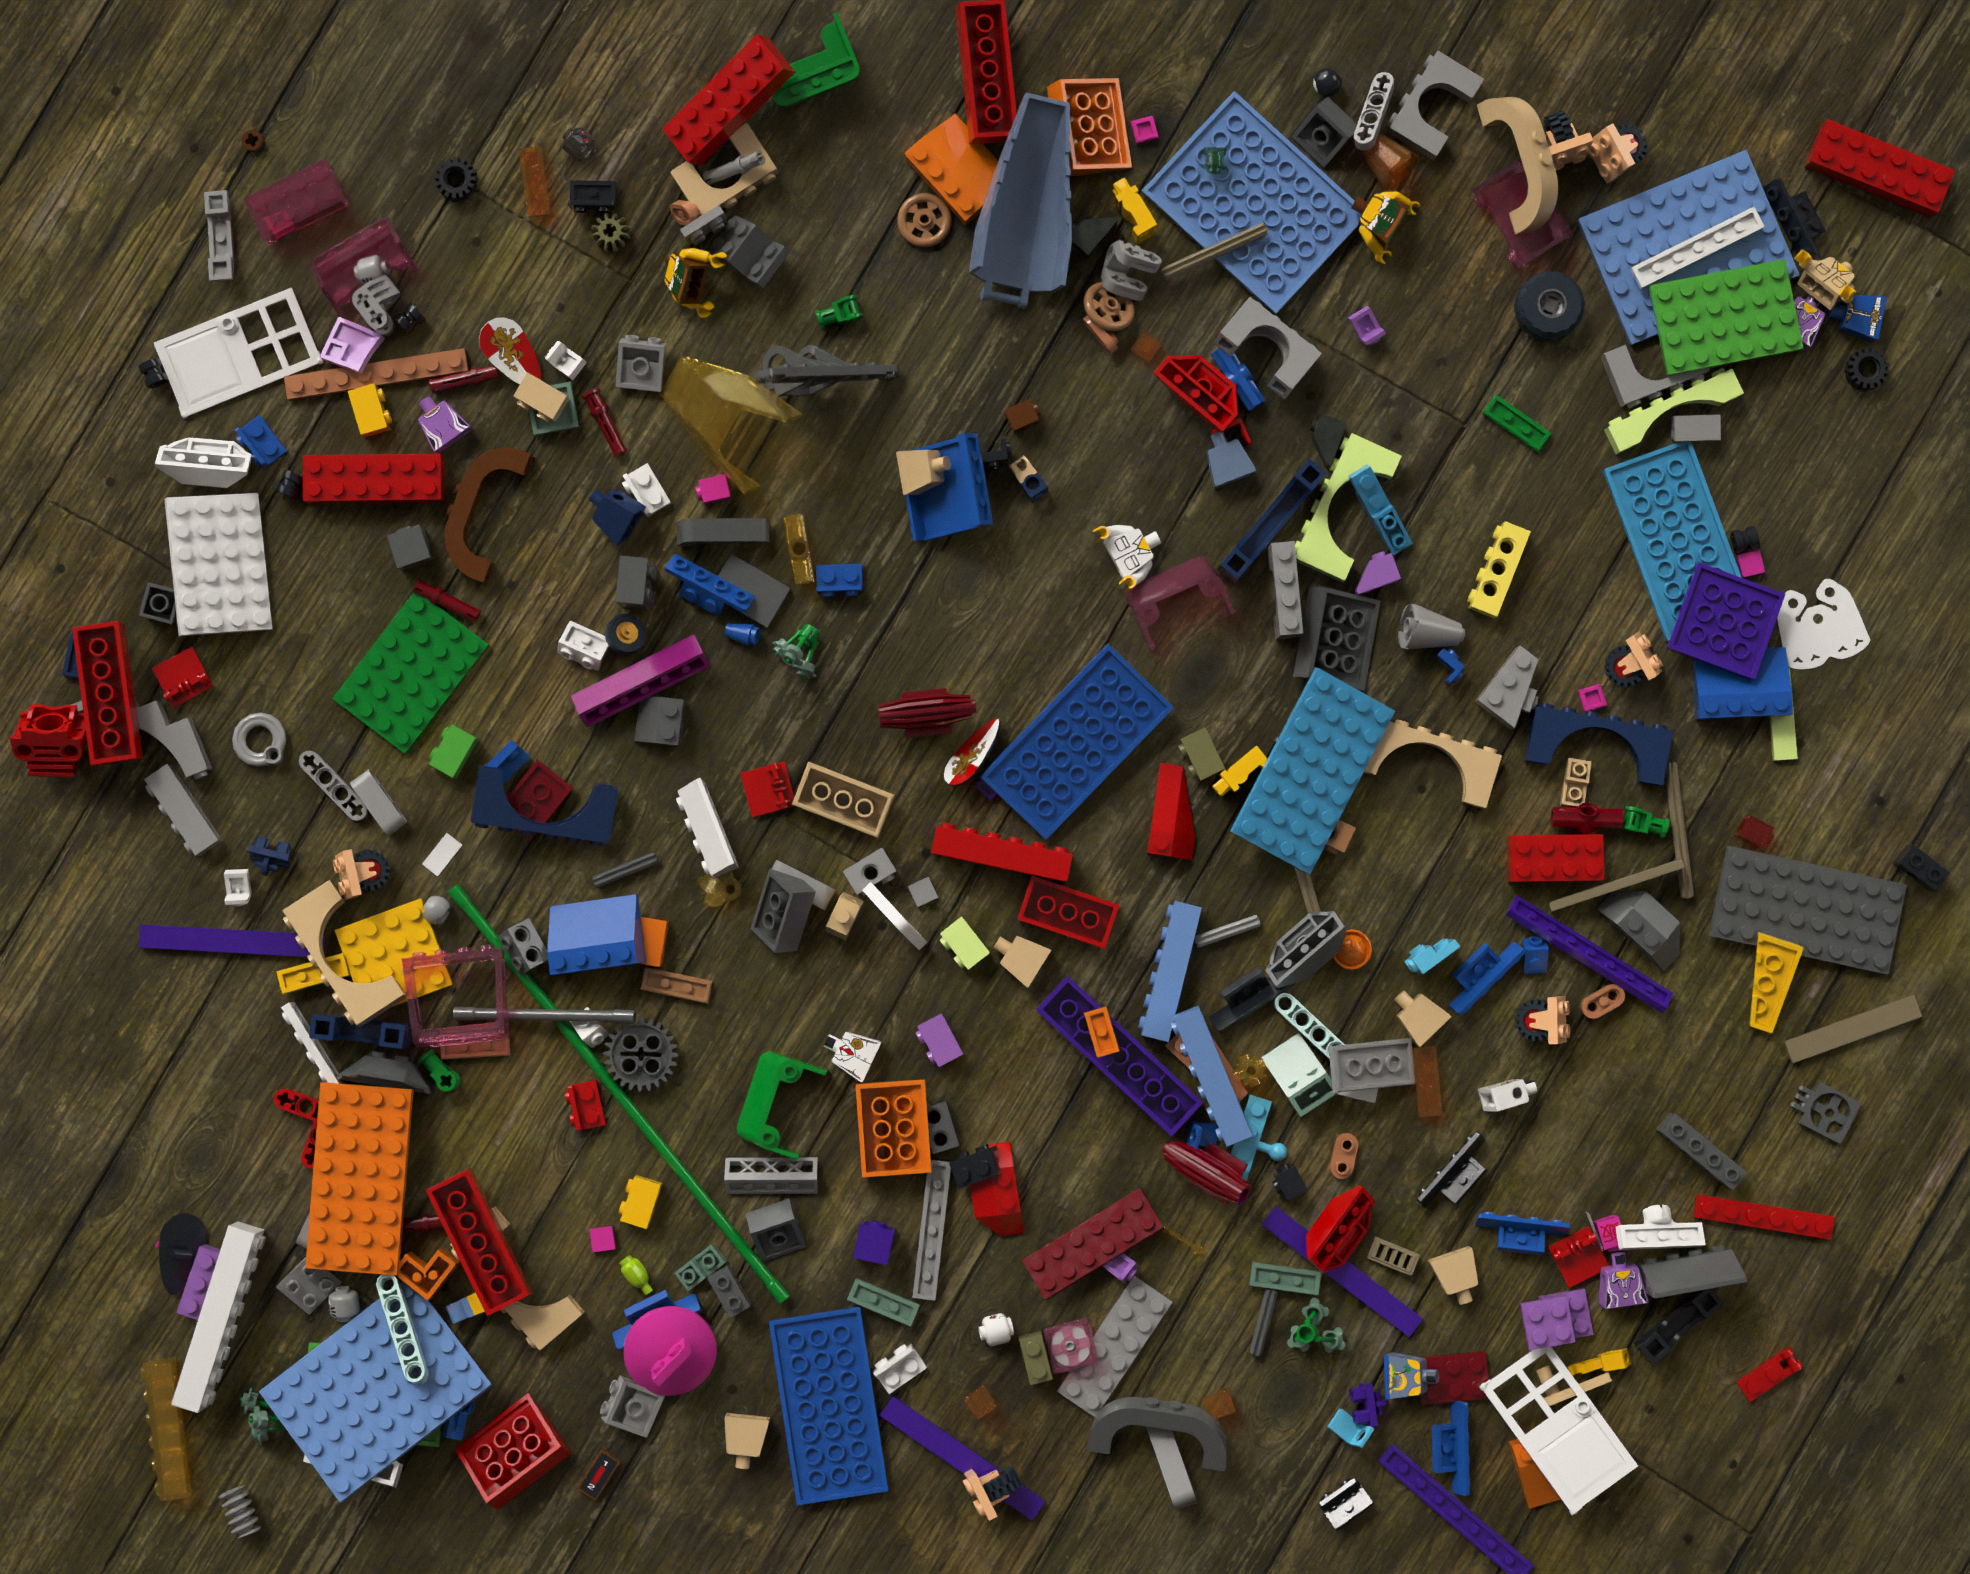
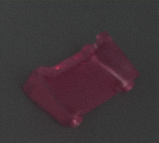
M1517 160L1472 189L1475 194L1473 196L1475 203L1480 208L1483 206L1485 209H1489L1511 246L1508 258L1518 268H1522L1573 238L1572 230L1557 205L1549 220L1541 228L1532 233L1515 235L1509 213L1519 208L1525 202L1528 194V181L1522 160Z

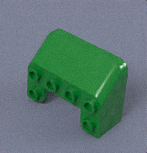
M837 12L833 13L834 22L826 25L821 31V39L826 50L790 64L796 73L772 95L777 106L781 108L791 107L851 83L858 78L860 73L859 64Z

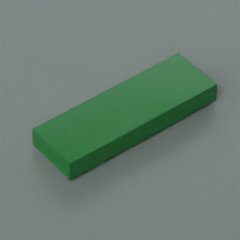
M1496 394L1482 412L1485 417L1537 453L1552 434Z

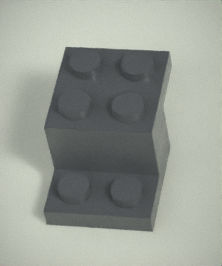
M736 215L726 223L725 229L719 237L713 240L708 250L711 255L720 252L726 253L727 257L718 259L724 261L742 278L762 288L765 287L791 252L785 246L773 241L758 226Z

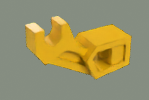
M1628 1348L1607 1351L1599 1354L1597 1358L1571 1364L1568 1366V1370L1573 1376L1581 1372L1586 1374L1600 1368L1602 1371L1627 1368L1631 1365Z

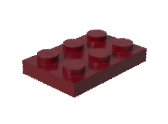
M537 759L507 796V799L513 808L524 817L533 821L547 823L574 788ZM514 829L521 834V830ZM535 832V835L533 836L525 834L521 835L524 838H526L529 842H531L538 833Z
M1485 1351L1421 1357L1426 1359L1427 1369L1439 1371L1438 1384H1428L1427 1392L1419 1395L1421 1405L1488 1399L1483 1390L1479 1388L1482 1383L1488 1381Z

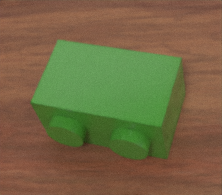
M451 724L450 728L446 727L441 734L440 739H442L439 747H435L429 756L431 760L429 765L457 779L479 739Z

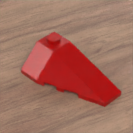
M1160 763L1147 854L1192 860L1196 837L1183 766Z

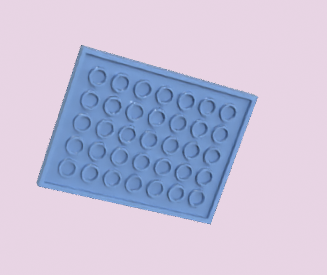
M1235 91L1141 191L1142 194L1203 249L1264 223L1268 230L1266 236L1219 256L1215 260L1275 315L1357 228L1362 214L1351 209L1355 201Z
M1747 150L1577 220L1630 346L1658 335L1649 292L1650 285L1640 289L1630 268L1752 207H1755L1765 226L1763 229L1650 285L1783 259L1786 260L1790 280L1800 275Z
M403 1281L400 1283L428 1368L429 1376L426 1382L416 1385L405 1378L381 1299L379 1298L259 1391L340 1503L347 1500L492 1386L491 1382L431 1302L427 1301ZM399 1301L394 1302L390 1307L391 1312L399 1311L401 1303ZM406 1323L399 1325L397 1333L399 1335L406 1333L408 1325ZM409 1345L405 1348L404 1355L406 1357L413 1355L415 1351L414 1346ZM420 1367L412 1370V1379L420 1377L422 1373Z

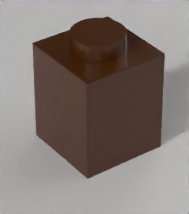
M1030 399L1007 408L1004 412L1014 434L1039 423L1038 416H1041L1037 404H1032Z

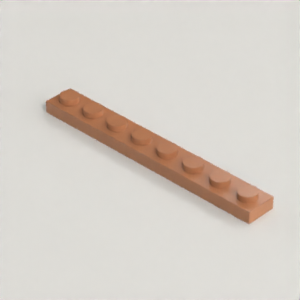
M462 348L367 363L362 374L345 368H336L285 376L284 381L287 399L295 400L346 392L373 383L377 386L447 376L469 371L466 349Z

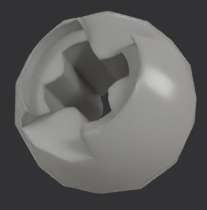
M431 896L423 907L425 910L422 913L424 919L431 924H442L450 913L448 911L450 908L449 902L444 897Z

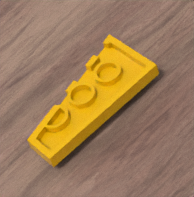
M1758 932L1749 1023L1751 1027L1773 1033L1804 949L1803 946Z

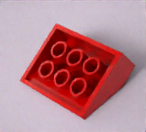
M529 1393L455 1448L456 1453L485 1502L497 1510L572 1454L562 1436Z

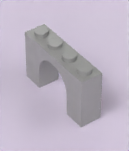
M1437 51L1434 57L1429 55L1423 65L1426 68L1422 76L1417 74L1411 84L1414 87L1410 95L1406 93L1399 104L1402 106V109L1398 114L1394 112L1387 123L1390 126L1387 133L1433 161L1442 149L1448 136L1422 119L1418 109L1419 98L1428 90L1440 88L1448 90L1470 103L1484 81V78L1440 51Z
M1251 297L1242 305L1213 342L1231 357L1241 344L1252 336H1263L1274 341L1282 352L1283 364L1267 386L1283 399L1287 398L1322 354L1314 345L1300 337L1295 330L1290 329L1277 316L1271 314L1261 303Z
M1626 345L1606 352L1600 357L1620 407L1626 405L1628 408L1635 407L1641 404V399L1649 397V400H1653L1662 396V391L1670 388V391L1673 392L1684 387V382L1705 379L1704 375L1710 371L1709 368L1670 375L1665 379L1655 381L1646 379L1637 372Z
M1295 541L1271 543L1267 548L1269 572L1273 573L1275 585L1276 615L1273 617L1275 639L1299 638L1303 634Z

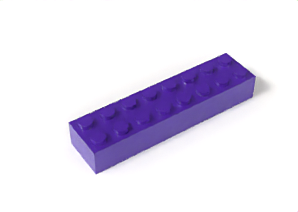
M1066 976L1036 1010L1168 1134L1173 1136L1203 1102L1110 1015L1119 1051L1097 1058L1084 1013L1102 1007L1072 979Z

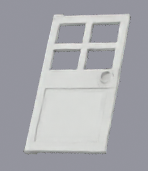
M292 288L154 342L156 351L179 404L178 408L183 419L280 380L285 376H290L317 364L324 363L320 358V351L317 350ZM286 299L297 325L276 333L266 307ZM259 310L269 336L248 344L238 318ZM300 332L310 358L289 366L279 340ZM272 343L283 369L262 377L252 351Z
M1552 1347L1532 1350L1492 1380L1489 1379L1479 1387L1567 1506L1571 1515L1577 1514L1582 1509V1506L1638 1467L1637 1463ZM1543 1354H1546L1559 1373L1538 1388H1535L1522 1369ZM1517 1374L1530 1393L1506 1409L1493 1390ZM1564 1378L1577 1398L1554 1414L1540 1394ZM1535 1399L1548 1419L1527 1434H1524L1511 1415Z

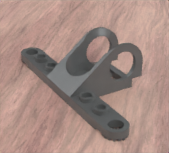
M816 345L803 347L799 354L783 346H773L764 357L763 370L755 372L754 375L757 384H766L767 391L775 389L776 397L811 396L838 382L872 381L877 378L878 380H887V377L889 380L890 377L893 379L900 376L899 365H877L876 362L866 363L861 366L858 362L848 364ZM811 353L817 360L806 358V356ZM781 354L787 364L771 368L775 356Z

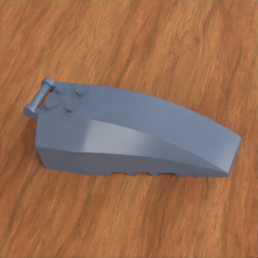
M1027 92L1022 99L975 228L969 273L984 282L980 295L981 300L989 301L991 299L1017 305V308L1025 309L1028 303L1029 292H1056L1066 285L1072 244L1071 191L1069 177L1071 176V168H1069V153L1071 152L1069 142L1070 103ZM992 284L1020 290V295L1015 296L992 291Z

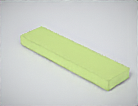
M1789 668L1790 683H1791V673H1790V668ZM1794 709L1793 715L1769 717L1773 761L1798 759Z

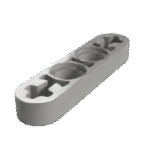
M1378 73L1372 81L1354 132L1355 146L1360 150H1369L1376 142L1394 91V79L1390 73ZM1384 82H1387L1383 86V91H1381L1380 85H1382ZM1374 99L1383 100V103L1380 105H1373L1371 102ZM1369 117L1377 119L1372 124L1366 123L1365 120ZM1365 131H1367V132H1368V138H1365V140L1362 141L1361 139H1364L1365 134H1366Z
M305 751L300 755V767L349 818L361 821L368 816L369 810L356 792L318 753ZM307 756H314L315 759L313 760V762L318 767H320L321 764L324 765V767L317 770L315 775L312 772L316 771V769L311 765H305L307 763V760L305 759ZM324 771H329L332 775V780L328 784H323L320 781V775ZM344 787L348 791V797L340 801L336 797V791ZM353 796L355 800L352 803L356 806L362 805L363 807L361 809L363 813L361 816L358 814L353 815L355 810L351 805H348L347 808L344 806L352 800Z

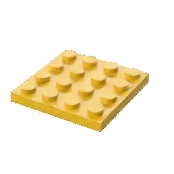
M422 898L335 930L353 982L372 983L383 980L390 975L397 980L407 997L394 1006L453 985L433 926L423 917L422 913L425 911L423 909L425 904Z

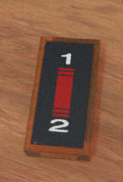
M602 1448L576 1489L596 1501L621 1460Z

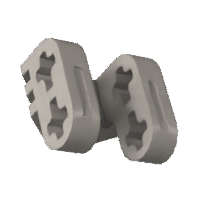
M1118 240L1111 244L1106 252L1101 275L1103 287L1113 294L1133 300H1143L1148 287L1142 281L1127 277L1126 274L1130 267L1149 273H1156L1162 260L1155 253L1143 250L1140 246H1132L1128 242L1124 244L1123 241Z
M384 275L367 282L355 291L352 296V302L368 325L382 336L392 334L395 329V323L387 313V310L391 308L401 293L390 278Z

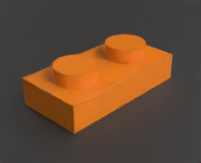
M1107 1007L1085 1012L1084 1016L1097 1058L1118 1052L1119 1048Z

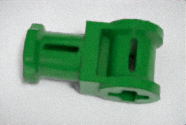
M857 295L843 297L833 302L830 308L821 311L815 310L821 330L826 325L835 322L841 325L863 318V313H860L856 302ZM848 305L851 306L852 313L850 312Z
M1631 806L1625 807L1627 812L1621 829L1643 834L1650 832L1660 835V838H1665L1669 827V818L1660 819L1653 817V813L1646 812L1643 809Z
M431 1049L419 1059L418 1063L420 1065L423 1064L431 1073L430 1076L436 1081V1085L441 1091H453L459 1087L461 1082L459 1074L452 1071L446 1063H443L435 1054L436 1051L434 1049ZM445 1077H452L450 1081L452 1085L444 1084L446 1082Z

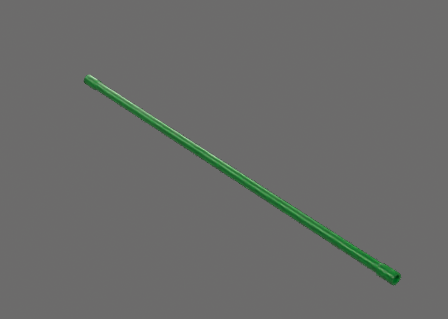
M456 884L447 893L463 909L542 1009L558 1010L528 972L520 976L519 972L513 967L512 959L507 950L502 947L498 934L473 905L471 899L460 885ZM553 1021L763 1281L779 1304L785 1301L790 1296L789 1293L773 1277L619 1084L613 1081L611 1074L607 1072V1069L569 1022Z

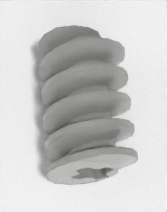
M245 1485L228 1490L219 1496V1499H227L221 1506L222 1508H230L224 1515L225 1517H233L228 1522V1525H236L231 1534H239L237 1538L261 1529L260 1525H253L258 1520V1517L250 1516L255 1511V1508L247 1507L252 1502V1499H244L249 1494L248 1490H241Z

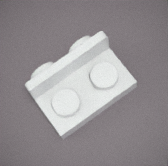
M648 463L630 474L626 473L623 475L625 479L622 482L628 494L633 493L637 501L646 506L643 513L647 517L671 504Z
M569 621L558 642L557 653L567 660L581 663L587 669L599 671L601 661L609 646L604 635Z
M903 1344L894 1351L895 1356L889 1360L885 1357L874 1365L876 1369L873 1371L875 1377L877 1376L889 1394L927 1368L912 1344L908 1347Z

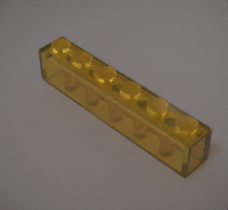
M176 1356L149 1359L143 1362V1366H141V1377L146 1383L144 1401L148 1403L149 1408L146 1420L147 1425L151 1426L152 1435L149 1437L150 1448L154 1449L155 1457L152 1459L153 1472L157 1473L155 1492L157 1496L159 1495L160 1501L188 1498L193 1494L183 1409L171 1405L179 1381Z

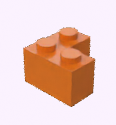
M444 1247L438 1249L428 1263L411 1251L406 1253L400 1260L399 1275L397 1277L428 1301L435 1297L461 1262Z

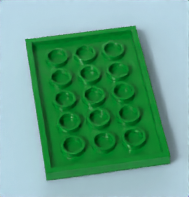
M416 593L409 597L332 698L404 754H407L490 646L439 606L431 604L430 600Z

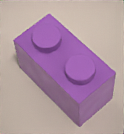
M942 1013L917 1026L919 1031L915 1033L921 1044H927L930 1050L927 1052V1056L932 1065L937 1063L938 1067L963 1055Z

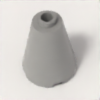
M1408 604L1403 610L1400 624H1404L1403 632H1398L1401 648L1418 649L1457 646L1464 640L1465 629L1462 628V624L1416 604Z

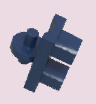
M258 836L254 844L249 845L247 850L250 853L249 858L256 860L254 867L262 868L261 875L267 876L269 871L277 872L279 866L290 869L292 861L289 843L278 842L276 851L269 850L270 840Z

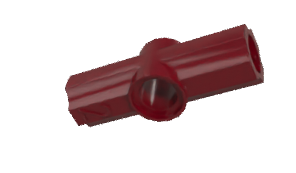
M1588 802L1582 803L1578 807H1552L1551 827H1573L1582 833H1591L1596 828L1621 829L1623 826L1622 809L1598 808L1595 804Z

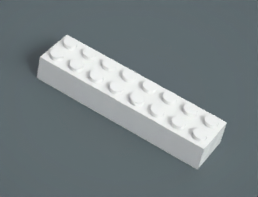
M242 1222L228 1225L171 1405L199 1413L213 1404L216 1392L213 1390L216 1382H220L223 1374V1369L220 1368L223 1360H227L230 1352L228 1343L230 1338H234L237 1331L235 1321L237 1316H241L245 1303L242 1302L244 1293L247 1294L251 1287L252 1281L249 1280L251 1271L254 1272L258 1265L259 1259L256 1258L258 1249L261 1250L265 1243L264 1229Z

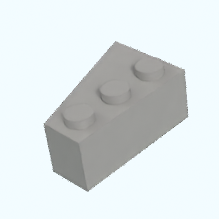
M1522 646L1516 647L1474 702L1510 730L1514 729L1538 659Z

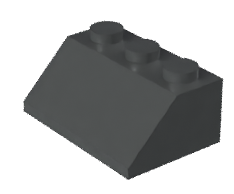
M769 869L750 929L774 953L797 951L816 891L802 879Z

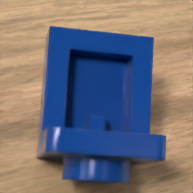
M1444 648L1435 656L1452 671L1444 683L1448 685L1452 681L1455 684L1464 674L1461 671L1464 665L1457 660L1459 656L1451 649L1445 650Z
M1537 936L1523 938L1522 944L1525 950L1523 956L1524 974L1547 973L1549 949L1546 940Z

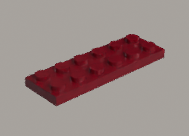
M1139 1188L1024 1258L1022 1262L1042 1296L1047 1301L1160 1232L1164 1227Z

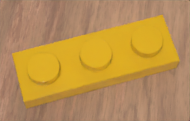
M344 953L326 958L330 968L339 977L351 976ZM311 962L276 971L282 994L324 983L320 977L322 974L319 966L315 968Z

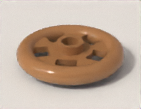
M920 193L911 196L902 204L898 212L897 224L901 235L906 241L918 247H931L943 241L948 235L952 224V217L949 207L941 198L929 193ZM927 202L928 208L918 210L917 204ZM937 208L942 214V217L936 219L932 212ZM908 213H914L913 223L906 222ZM922 216H927L929 218V221L927 223H922L920 221V218ZM937 225L940 230L933 236L929 231ZM915 228L923 232L921 238L912 234Z
M1102 282L1093 284L1088 288L1084 296V308L1092 322L1100 328L1109 331H1120L1128 327L1133 321L1135 314L1132 299L1115 294L1116 297L1107 295L1108 291L1103 287ZM1096 293L1102 297L1099 302L1093 299ZM1120 303L1125 305L1126 311L1120 310ZM1098 309L1103 317L1099 316L1095 310ZM1117 315L1120 321L1113 322L1111 317Z

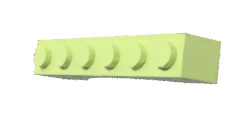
M1724 368L1712 373L1713 378L1707 381L1698 379L1691 383L1692 388L1684 391L1683 387L1671 392V397L1666 400L1660 397L1650 402L1651 407L1645 410L1639 407L1629 412L1630 417L1624 420L1620 416L1608 422L1609 427L1604 431L1615 454H1619L1639 444L1652 422L1669 409L1692 403L1720 406L1744 394L1733 369L1725 372Z

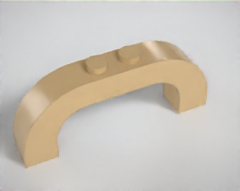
M1503 97L1487 99L1477 105L1483 127L1494 126L1506 122L1511 127L1528 181V194L1525 202L1519 208L1509 213L1515 235L1532 233L1549 220L1556 206L1558 196L1557 174L1541 121L1535 110L1520 98Z

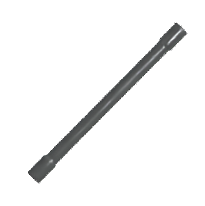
M454 1007L453 1019L459 1021L524 1020L635 1024L636 1010Z

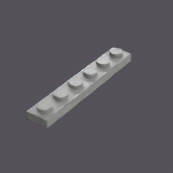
M931 1159L932 1172L927 1173L912 1298L936 1299L951 1171L950 1161Z

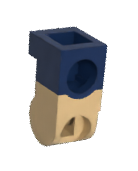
M1025 456L1009 465L1010 470L1031 503L1049 492L1048 486Z

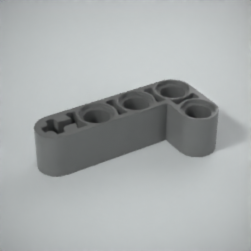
M692 518L682 519L676 523L677 546L761 544L770 542L769 519Z

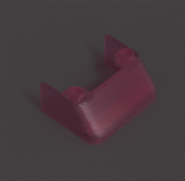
M389 218L377 220L319 254L311 261L310 265L318 284L339 317L343 315L339 305L347 304L353 295L352 288L359 285L355 277L354 266H357V262L361 258L378 255L383 261H387L394 270H404L411 266L414 272L419 271L410 252Z
M1203 556L1192 558L1141 581L1126 593V601L1149 653L1155 650V646L1146 627L1154 624L1159 618V609L1156 605L1158 601L1198 585L1201 593L1206 597L1213 598L1219 595L1229 618L1236 613L1220 577L1207 558Z

